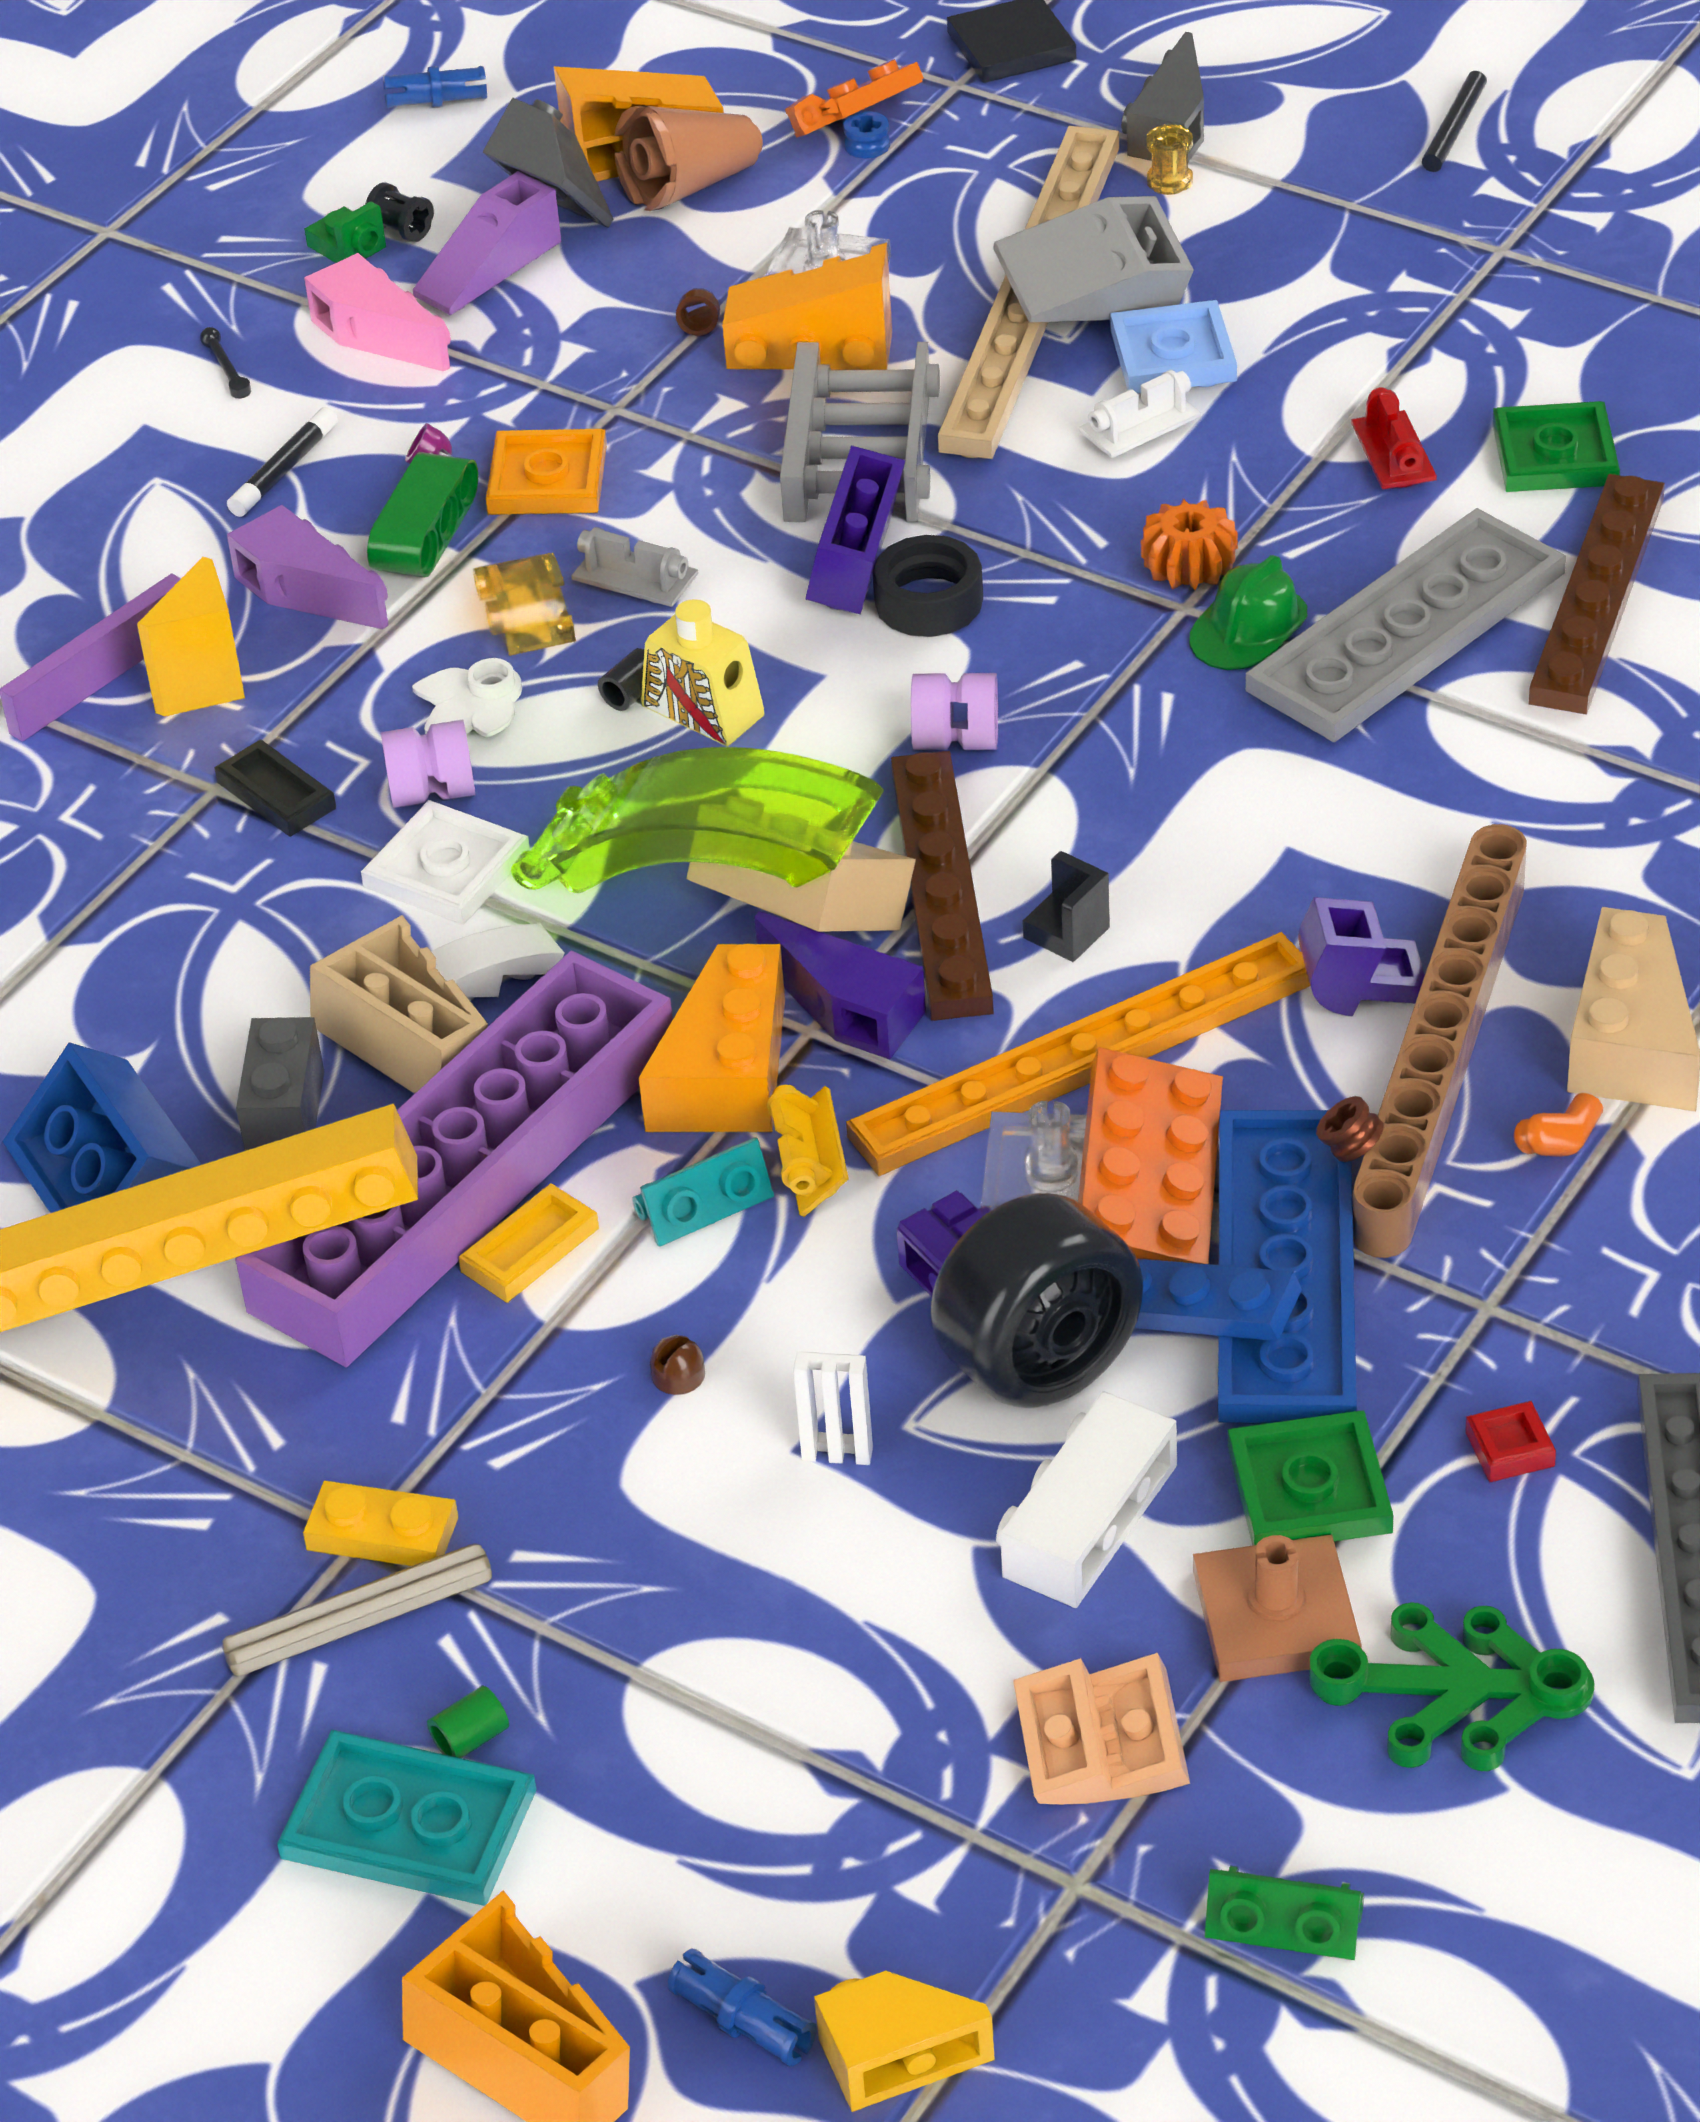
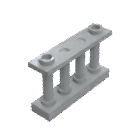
M797 342L780 473L784 522H806L809 499H818L819 494L836 493L842 471H819L818 465H822L823 459H847L851 445L906 460L898 493H905L906 522H918L920 499L930 498V466L923 465L929 397H939L940 391L939 364H929L928 342H917L915 368L904 370H831L830 364H821L819 342ZM831 392H912L911 403H827L826 397H830ZM827 425H909L908 436L823 437L822 431H826Z

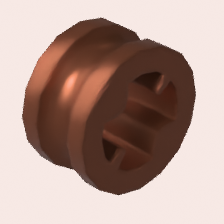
M1352 1096L1336 1103L1326 1112L1317 1126L1316 1135L1324 1145L1331 1146V1152L1339 1161L1348 1162L1361 1157L1376 1144L1383 1132L1384 1123L1375 1113L1369 1112V1106L1361 1097Z

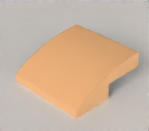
M1158 1653L1089 1674L1080 1658L1013 1680L1033 1793L1038 1804H1089L1163 1792L1190 1784L1167 1670Z

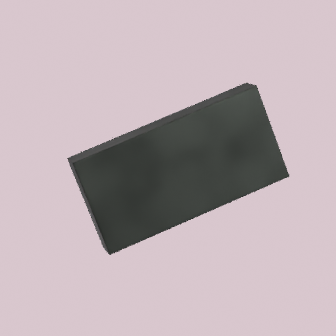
M261 739L214 767L218 784L289 837L336 809L334 792Z

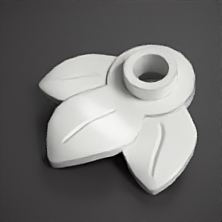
M499 658L480 660L473 664L469 670L462 668L441 670L412 685L413 692L416 695L436 705L426 721L424 727L425 734H427L431 724L464 720L466 734L474 729L482 736H492L504 730L512 722L515 716L513 703L522 692L519 674L513 670L509 662Z

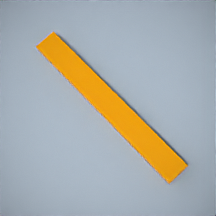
M1279 932L846 1121L847 1138L878 1176L886 1174L1090 1084L1092 1063L1098 1047L1148 1058L1309 987L1310 982L1302 953L1282 932Z

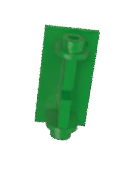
M1230 1865L1229 1871L1210 1869L1205 1938L1355 1960L1358 1923H1361L1364 1893L1351 1890L1350 1883L1342 1882L1341 1887L1302 1881L1297 1882L1282 1878L1239 1872L1238 1866Z

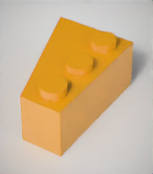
M554 66L558 109L563 114L560 122L576 135L597 182L619 177L614 152L623 151V135L615 136V130L621 114L630 107L645 105L724 113L722 104L705 76Z
M887 243L872 246L869 254L841 261L840 256L823 260L822 267L794 274L792 269L730 286L722 325L726 369H794L797 342H819L821 364H830L831 370H887L892 338Z
M504 1890L402 1977L403 2041L526 2122H615L628 2109L630 2046L580 1984L571 1985L553 1963V1951L543 1938L539 1936L534 1939L515 1916L516 1905Z

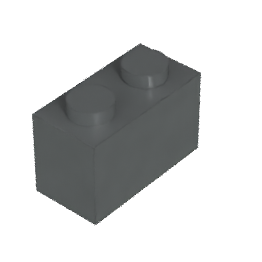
M314 1017L251 1018L236 1105L245 1151L316 1128L324 1066Z

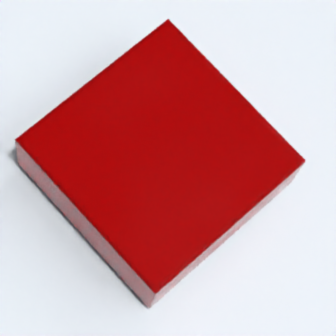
M1532 1401L1466 1416L1465 1433L1489 1483L1555 1467L1556 1449Z

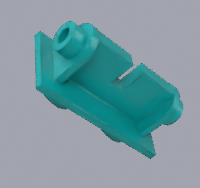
M754 1137L654 1182L642 1185L640 1187L641 1193L632 1197V1201L639 1218L642 1221L649 1218L656 1243L660 1247L774 1197V1192L759 1140Z

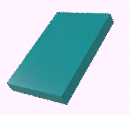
M331 1730L277 1843L280 1858L485 1906L489 1901L537 1791L535 1777L533 1774Z

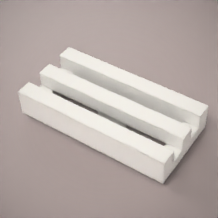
M797 1351L793 1373L802 1461L816 1462L817 1451L828 1452L829 1463H843L844 1453H851L856 1456V1464L870 1465L873 1441L866 1356ZM813 1370H821L826 1432H818ZM837 1371L849 1372L854 1434H843Z

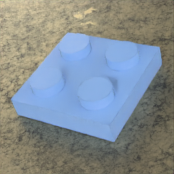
M1217 300L1110 313L1111 334L1127 390L1133 389L1136 393H1141V384L1161 376L1168 370H1173L1176 373L1179 371L1185 372L1190 379L1191 387H1211L1219 383L1237 381V362Z

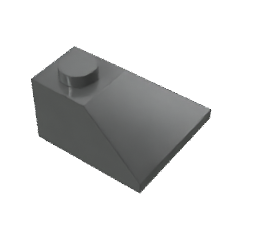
M512 97L483 153L509 176L519 171L554 188L557 206L609 228L613 221V216L576 135L560 122L563 114L541 100L535 99L533 105H529Z

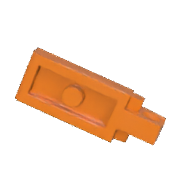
M895 59L885 62L867 71L871 79L857 85L855 78H852L827 89L830 97L827 100L814 94L803 96L785 109L795 131L796 138L807 135L837 120L844 119L923 82L922 79L924 77L918 62L898 67Z

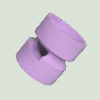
M946 673L913 674L911 684V736L913 750H947L952 741H958L964 750H997V674L963 673L958 682H951ZM953 702L968 703V720L954 722Z
M464 720L431 724L427 734L420 735L413 727L381 732L393 808L424 804L431 793H436L442 800L475 796Z

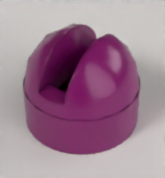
M426 423L413 440L407 452L405 462L410 464L418 452L433 454L442 452L451 456V443L442 431Z

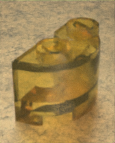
M553 552L473 568V578L479 600L489 599V601L485 602V611L492 636L502 634L509 656L576 641L572 615H568L560 586L565 584Z

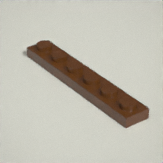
M1608 475L1531 681L1529 705L1587 715L1664 500L1665 483L1645 480L1637 476Z
M950 751L921 752L913 755L891 757L892 778L904 853L906 857L916 859L910 890L931 1021L994 1014L993 994Z

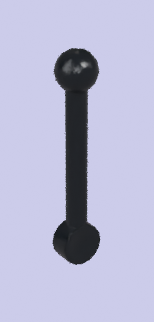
M213 327L203 329L200 333V341L204 346L211 348L227 375L230 395L238 399L249 396L251 393L250 381L238 375L219 343L221 340L220 332Z

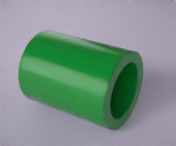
M481 1685L428 1719L427 1727L434 1743L442 1754L463 1758L508 1729L509 1720L495 1694L486 1686Z

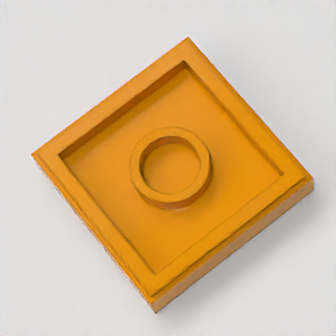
M605 429L496 431L486 494L488 515L598 513L607 449Z

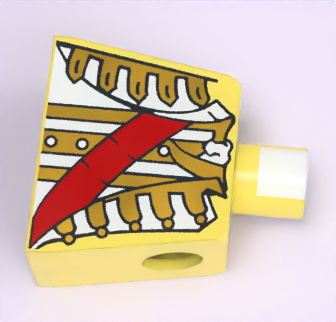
M697 599L680 603L676 607L675 615L649 635L644 648L641 695L643 707L727 747L765 715L748 642L742 635L712 622L711 608L708 603Z

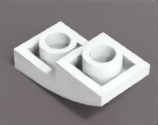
M541 923L505 926L474 933L431 951L436 957V969L446 981L453 979L470 1001L474 997H498L503 975L515 979H531L535 975L546 974L564 956L563 950Z

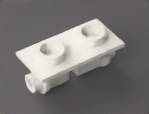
M1168 370L1161 376L1141 384V399L1139 400L1138 393L1130 389L1109 400L1096 403L1094 411L1088 415L1089 423L1080 426L1079 432L1109 457L1113 458L1200 418L1201 412L1186 400V393L1191 390V382L1187 374L1183 371L1176 373L1173 370Z

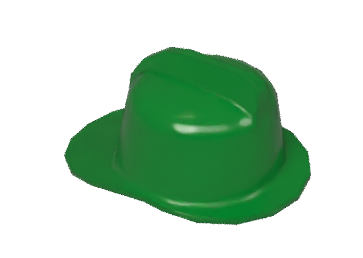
M1270 555L1261 563L1238 565L1225 574L1220 581L1214 602L1196 620L1190 631V648L1197 659L1208 666L1219 669H1246L1258 665L1276 652L1302 626L1308 616L1307 604L1296 594L1295 584L1288 573L1283 571L1282 562L1278 556Z

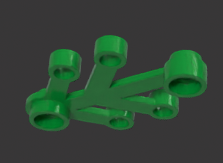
M1414 1602L1404 1603L1393 1611L1390 1633L1392 1642L1404 1651H1423L1440 1666L1368 1663L1367 1655L1356 1643L1345 1639L1324 1641L1315 1647L1310 1656V1686L1324 1702L1330 1705L1343 1706L1350 1704L1362 1692L1440 1696L1414 1716L1400 1718L1389 1727L1388 1755L1395 1764L1406 1768H1414L1426 1763L1431 1756L1432 1741L1489 1698L1515 1700L1489 1721L1480 1720L1472 1722L1463 1730L1461 1740L1462 1760L1467 1766L1477 1771H1491L1498 1768L1504 1761L1506 1744L1543 1716L1556 1719L1574 1717L1589 1707L1594 1696L1595 1683L1593 1675L1580 1656L1565 1649H1549L1540 1653L1507 1625L1506 1618L1500 1610L1491 1606L1474 1607L1464 1616L1462 1638L1466 1647L1434 1622L1433 1613L1422 1604ZM1407 1624H1417L1421 1626L1422 1629L1412 1631L1407 1630L1402 1626ZM1488 1627L1493 1629L1494 1632L1483 1634L1475 1631V1629ZM1473 1653L1479 1655L1497 1653L1513 1669L1489 1668ZM1334 1677H1341L1344 1679H1334ZM1411 1738L1419 1741L1420 1744L1406 1746L1399 1741ZM1487 1742L1494 1747L1482 1750L1474 1747L1473 1744Z

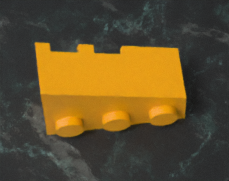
M717 944L639 1076L645 1132H773L774 1121L768 1112L767 1102L773 1090L777 1087L785 1005L780 944Z

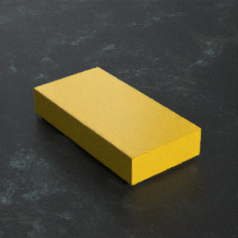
M550 1183L458 1257L461 1273L508 1303L599 1229L597 1212Z

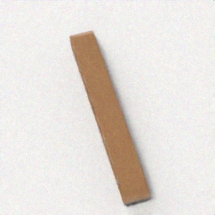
M1505 824L1484 826L1474 833L1469 843L1378 1113V1117L1384 1123L1383 1132L1376 1144L1364 1154L1354 1184L1353 1241L1356 1247L1364 1254L1379 1258L1396 1256L1405 1251L1412 1241L1524 894L1527 840L1523 833L1515 827Z

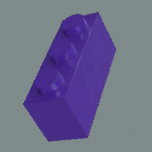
M851 445L817 547L805 600L820 603L832 609L845 610L861 615L873 577L875 562L880 555L892 517L906 460Z

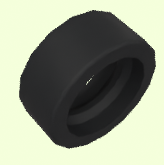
M920 535L905 538L888 546L876 559L873 569L875 606L879 618L892 629L911 636H939L953 633L969 625L980 613L983 602L982 565L977 553L966 543L948 536ZM926 578L944 579L956 584L945 590L931 593L912 592L901 588V586Z

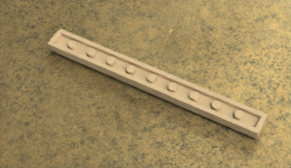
M1068 126L1025 230L1099 200L1119 151V131ZM1006 275L938 433L939 453L961 455L966 458L993 459L1048 322L1028 321Z

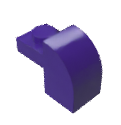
M1314 897L1301 923L1298 940L1311 990L1317 1002L1324 1008L1345 1016H1353L1361 1000L1415 1004L1425 977L1415 940L1383 938L1373 902Z

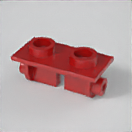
M1379 387L1372 390L1368 396L1365 417L1351 419V424L1382 490L1395 487L1404 488L1413 484L1437 480V475L1406 411H1399L1400 403L1396 393Z

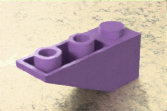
M517 171L483 193L413 288V296L452 315L562 242L555 189Z
M283 505L227 534L235 579L267 604L378 629L389 626L385 605L388 593L381 577L375 571L365 569L352 559L341 545L331 543L317 532L311 522L306 519L301 520Z

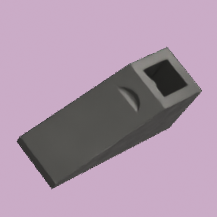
M1185 31L1174 48L1166 51L1158 70L1153 76L1147 77L1142 92L1134 103H1129L1126 106L1121 128L1122 132L1127 134V156L1185 168L1203 143L1204 95L1193 33Z

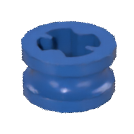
M863 111L850 115L844 121L843 127L844 134L846 135L844 139L845 150L849 155L863 159L875 158L883 155L890 148V138L887 134L889 131V121L885 115L873 111Z

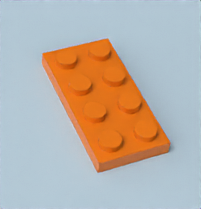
M1098 1047L1091 1069L1078 1203L1088 1208L1130 1246L1137 1259L1209 1264L1223 1076Z

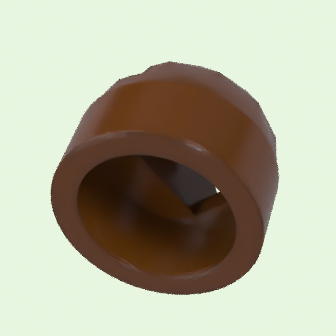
M693 288L685 293L679 300L676 309V320L680 328L686 333L695 336L710 333L715 328L720 315L718 300L712 292L704 288ZM701 303L706 304V306L696 308L689 313L687 312V307Z
M675 1334L662 1338L653 1348L650 1359L651 1376L654 1385L659 1390L668 1394L680 1395L689 1393L701 1385L705 1378L704 1357L695 1342L689 1340L686 1336Z

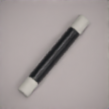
M322 407L227 500L228 509L238 517L244 516L337 424L338 418L335 412L328 407Z

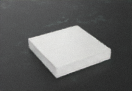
M428 800L361 871L363 887L464 925L530 853L528 836Z

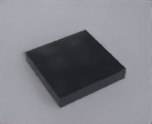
M1014 0L947 17L948 34L984 83L1076 59V43L1044 0Z

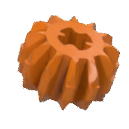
M1183 498L1178 506L1161 504L1159 513L1146 516V525L1143 527V539L1140 541L1141 558H1144V567L1151 570L1153 580H1169L1172 589L1184 584L1190 585L1196 591L1198 584L1203 582L1218 585L1220 575H1225L1232 569L1235 562V550L1238 549V533L1235 530V522L1227 518L1225 508L1216 507L1210 509L1207 500H1202L1198 504H1189Z

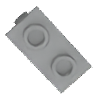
M594 527L591 531L583 530L578 538L577 548L579 552L585 553V559L571 576L572 580L673 607L698 575V569L688 567V558L681 556L677 548H666L639 540L634 546V552L630 551L629 537Z

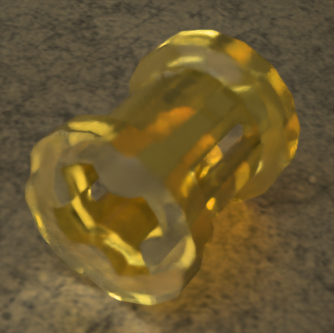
M1174 124L1161 125L1150 130L1146 136L1147 149L1152 153V167L1147 172L1148 187L1157 193L1165 195L1178 194L1188 190L1193 184V171L1188 168V152L1193 146L1192 133L1189 129Z

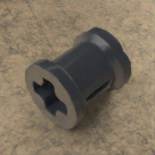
M387 182L379 183L369 193L365 204L372 201L380 206L384 228L389 227L399 231L400 236L407 241L419 242L426 236L431 228L434 216L433 204L429 199L417 196L411 198L403 195L396 186Z

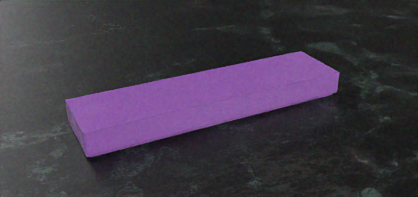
M171 573L1 687L0 697L9 734L22 742L142 661L144 656L137 623L181 578Z

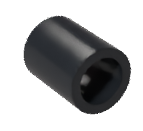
M634 649L598 680L600 695L609 706L618 711L627 710L641 698L644 649Z

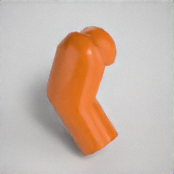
M1579 1093L1573 1098L1565 1113L1534 1114L1531 1118L1519 1121L1514 1129V1142L1518 1149L1526 1154L1536 1153L1541 1156L1551 1157L1573 1155L1583 1147L1603 1113L1602 1103L1591 1094Z

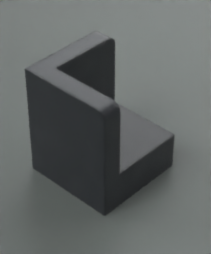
M1059 851L1051 859L1052 893L1023 919V938L1074 962L1110 928L1109 874L1070 854Z

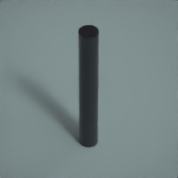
M1471 71L1465 79L1422 158V165L1426 170L1437 172L1441 169L1487 83V78L1482 72Z

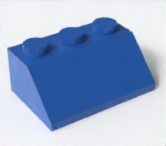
M70 1042L2 1141L50 1213L202 1165L127 1059Z

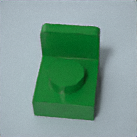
M372 201L354 211L343 206L304 228L307 246L334 263L357 253L367 259L386 248L381 208Z

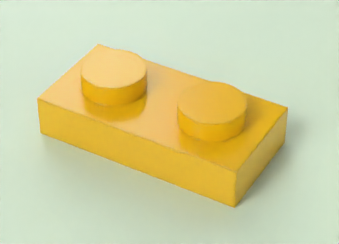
M324 1480L303 1531L306 1550L414 1566L445 1554L459 1518L456 1500Z

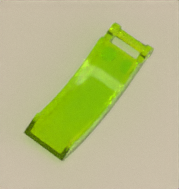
M709 747L667 753L632 765L610 778L604 773L600 774L584 788L578 786L567 787L556 802V814L531 850L523 851L511 867V873L515 881L527 889H540L558 879L569 891L582 893L611 877L636 868L673 862H708L764 872L784 879L792 887L797 888L835 870L884 792V789L876 781L854 771L812 758L772 750L741 747Z

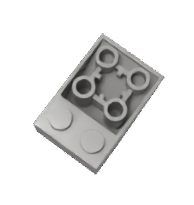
M1156 196L1107 197L995 241L993 246L1029 322L1110 320V313L1179 305L1194 271Z

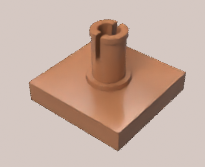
M1332 1534L1291 1540L1282 1535H1272L1263 1538L1257 1545L1193 1554V1574L1219 1682L1309 1670L1312 1651L1320 1643L1331 1639L1349 1640L1362 1647Z

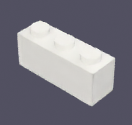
M1102 1391L1087 1413L1080 1412L1073 1419L1067 1431L1065 1444L1054 1459H1045L1040 1464L1034 1475L1031 1490L1019 1507L1011 1506L1002 1517L996 1534V1543L1001 1546L1002 1577L1073 1608H1077L1176 1468V1420Z

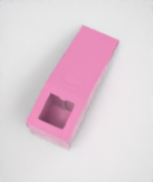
M359 253L304 277L311 321L339 345L440 371L450 369L447 345L450 344L451 338L442 318L438 315H432L417 302L412 293L403 291L389 279L383 269L374 267Z

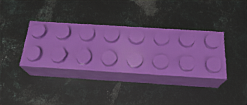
M571 950L397 1110L417 1154L418 1200L236 1257L235 1260L246 1312L347 1368L459 1261L458 1257L492 1230L640 1088L639 1076L673 1020L670 998Z

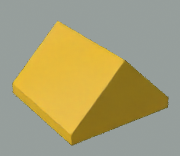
M202 557L137 623L155 713L162 716L174 715L245 698L227 603L213 560Z

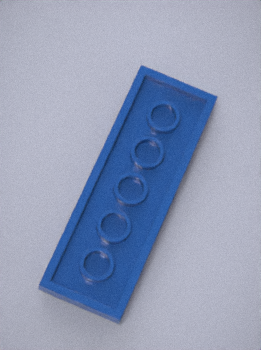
M1220 1110L1219 1265L1294 1271L1302 1291L1278 1341L1218 1336V1423H1274L1357 1411L1352 1161H1339L1331 1152V1146L1324 1145L1316 1135L1317 1126L1328 1110Z

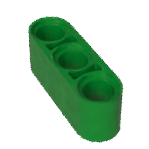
M418 452L373 524L367 545L369 566L375 570L429 577L475 499L478 488L477 463L472 459Z

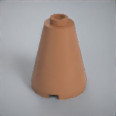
M641 105L630 107L621 114L616 125L615 136L623 135V151L614 152L619 179L628 198L635 205L642 203L647 207L644 210L654 211L669 206L753 166L762 150L763 139L759 128L745 115Z

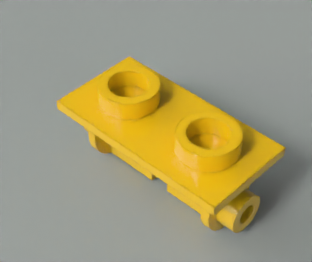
M785 1084L773 1090L772 1095L768 1099L767 1108L770 1116L773 1118L775 1131L782 1134L777 1140L782 1162V1182L795 1193L799 1215L805 1217L826 1198L833 1196L849 1178L830 1088L824 1086L810 1098L798 1091L794 1086Z

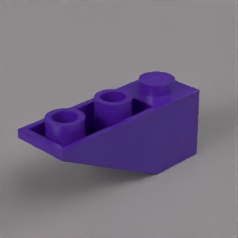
M758 911L754 916L757 944H780L784 989L835 1041L890 1060L926 1013L923 967L902 958H896L855 944L849 940L818 932L793 921L784 920Z

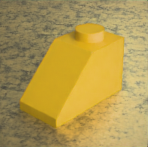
M883 1971L863 1979H848L838 1983L830 1991L814 1996L818 2039L851 2112L995 2060L992 2015L984 2003L889 1971Z

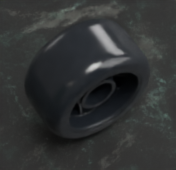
M1052 1193L1028 1194L1007 1201L992 1209L977 1220L957 1241L945 1259L936 1279L931 1301V1322L941 1349L956 1366L987 1394L1002 1403L1016 1407L1036 1408L1047 1406L1067 1399L1089 1386L1107 1370L1123 1350L1134 1330L1140 1313L1143 1298V1276L1138 1260L1130 1246L1088 1208L1063 1195Z

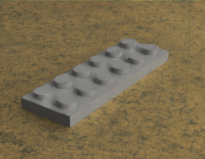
M1476 508L1246 672V692L1335 743L1565 574L1566 555Z

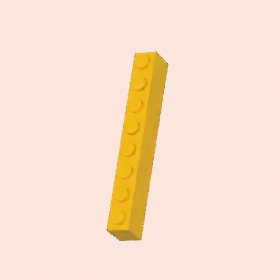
M394 1103L0 1229V1332L418 1200L417 1154Z

